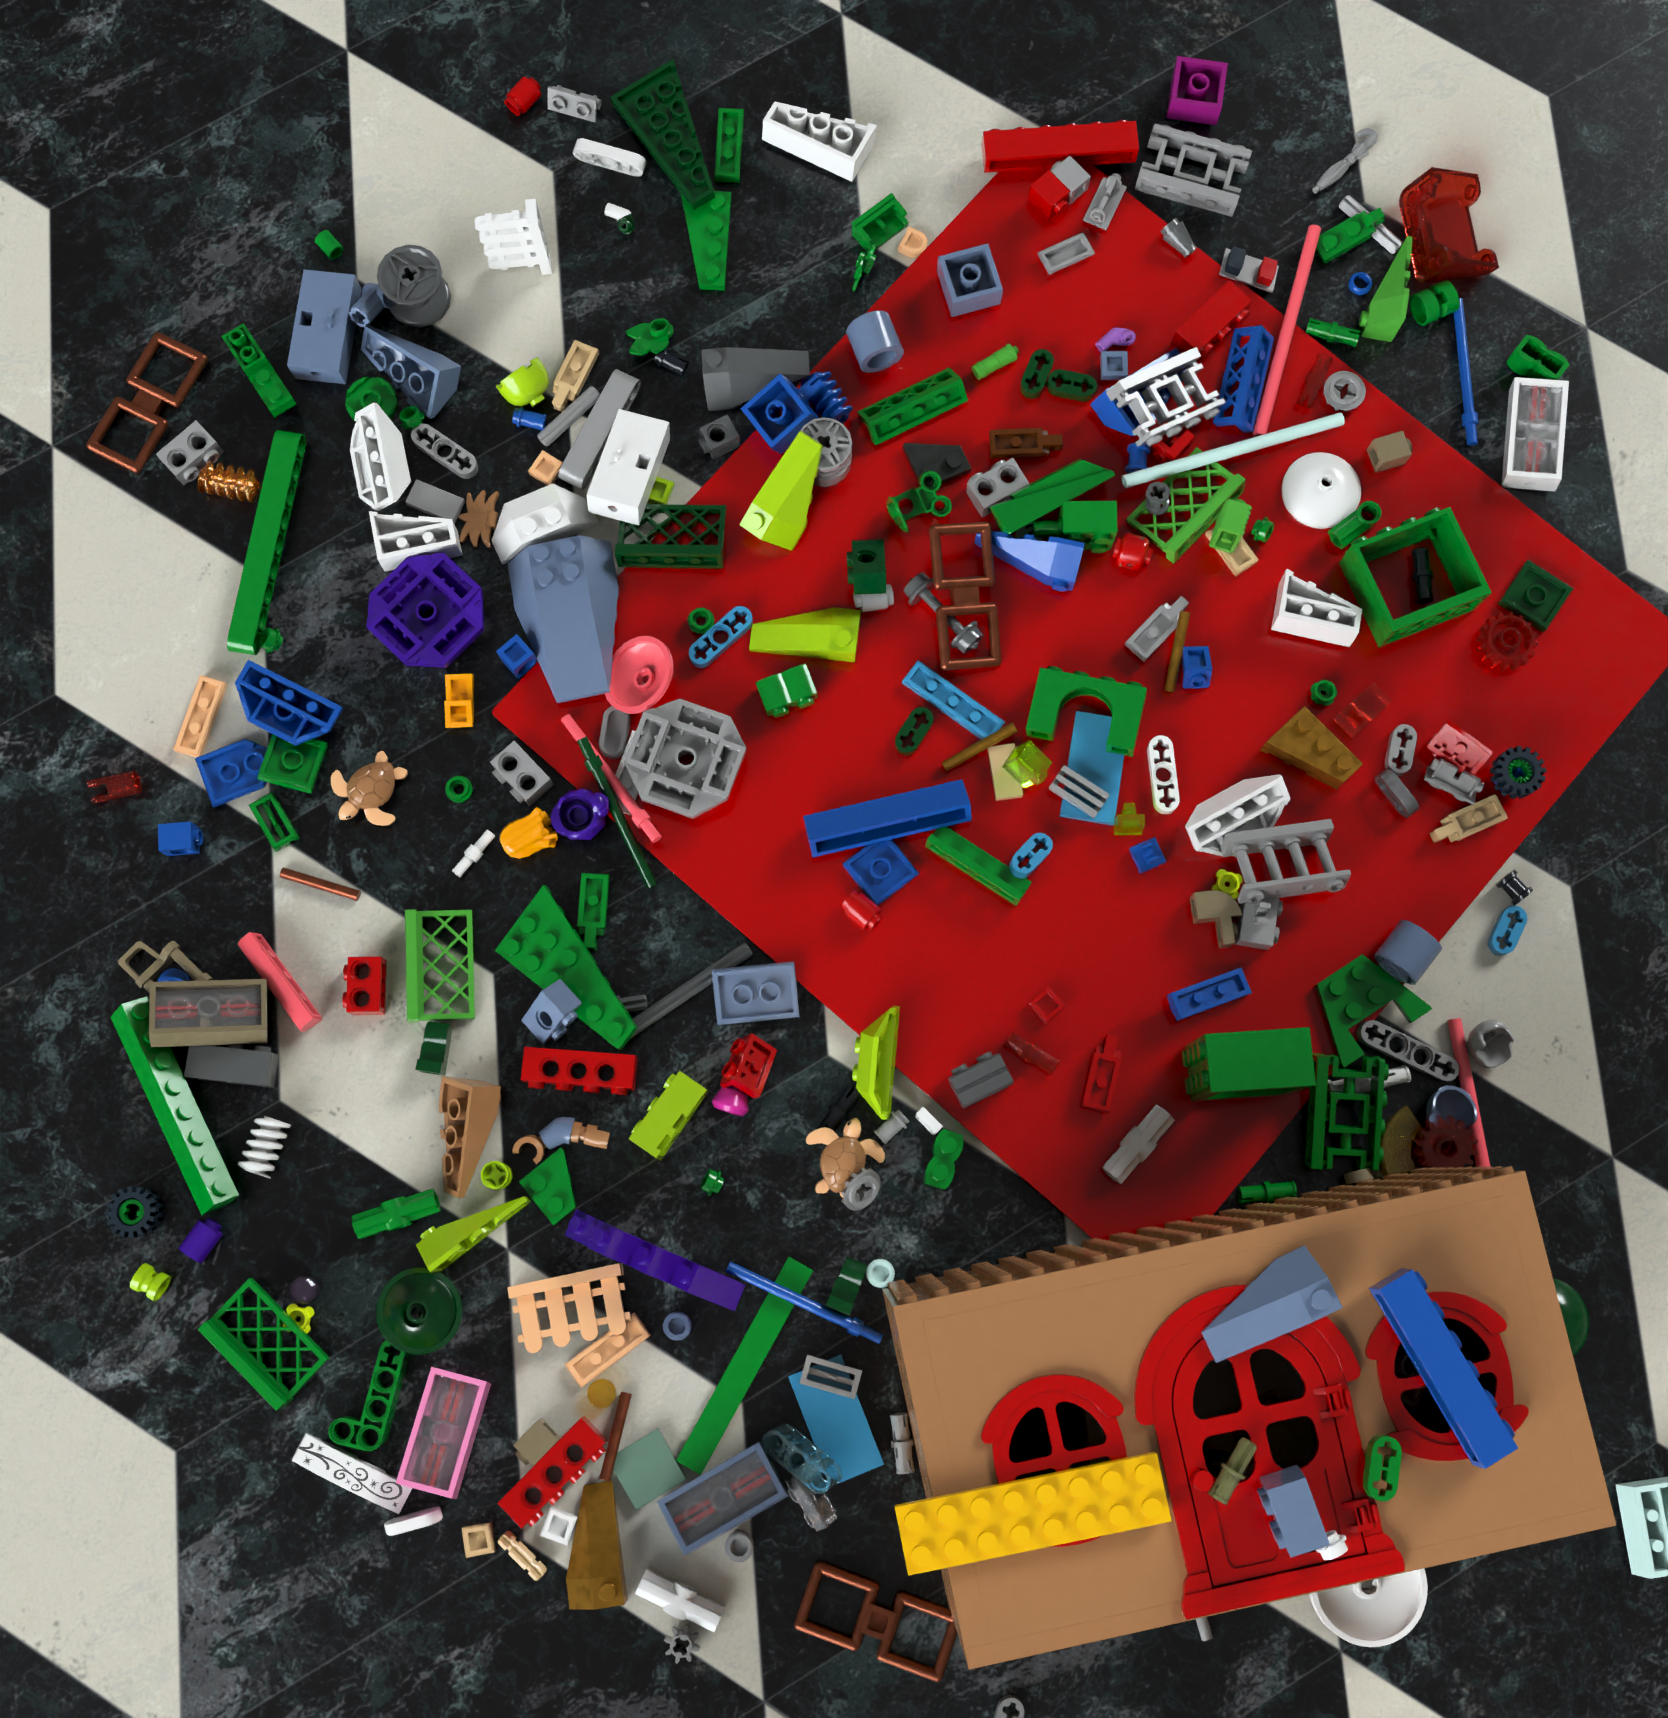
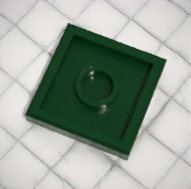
M1527 560L1498 602V605L1543 633L1573 588L1530 560Z

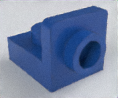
M1209 646L1183 647L1181 657L1184 673L1182 680L1183 688H1208L1212 675Z

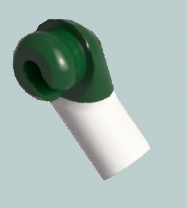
M607 203L604 214L617 219L620 232L623 234L632 233L635 223L631 212L625 208Z

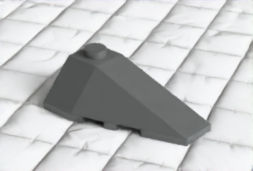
M733 347L702 350V374L708 410H727L742 406V403L751 400L779 374L785 376L793 384L804 380L810 375L809 352Z

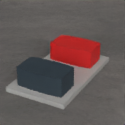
M1233 246L1231 250L1225 249L1219 275L1272 293L1279 266L1274 259L1264 257L1263 260L1246 255V250Z

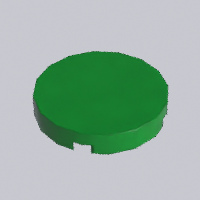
M362 377L355 381L347 390L345 405L353 421L356 412L372 403H377L390 420L396 414L398 408L397 394L392 385L383 378Z

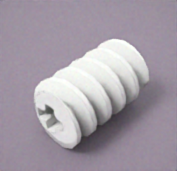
M264 1116V1118L254 1120L260 1126V1129L250 1130V1133L256 1137V1140L246 1141V1144L252 1150L242 1151V1154L248 1158V1161L238 1162V1165L248 1172L271 1178L265 1173V1171H274L275 1169L269 1160H278L279 1156L273 1150L283 1148V1145L277 1139L287 1137V1134L281 1128H290L291 1125Z

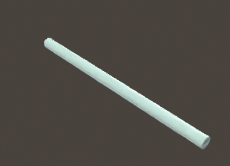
M1341 412L1125 474L1121 477L1124 488L1132 487L1339 427L1345 423L1344 416Z

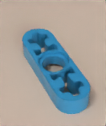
M743 606L733 608L694 642L689 648L691 663L698 668L709 666L750 630L753 624L750 610ZM745 615L746 623L744 625L741 622L734 626L736 633L733 634L730 627L736 623L735 616L743 617ZM717 631H725L729 635L725 643L720 644L714 641L713 636ZM709 640L711 646L714 649H716V651H713L710 647L706 651V659H703L701 657L696 659V651L698 649L701 652L706 650L708 648V644L706 643V641Z

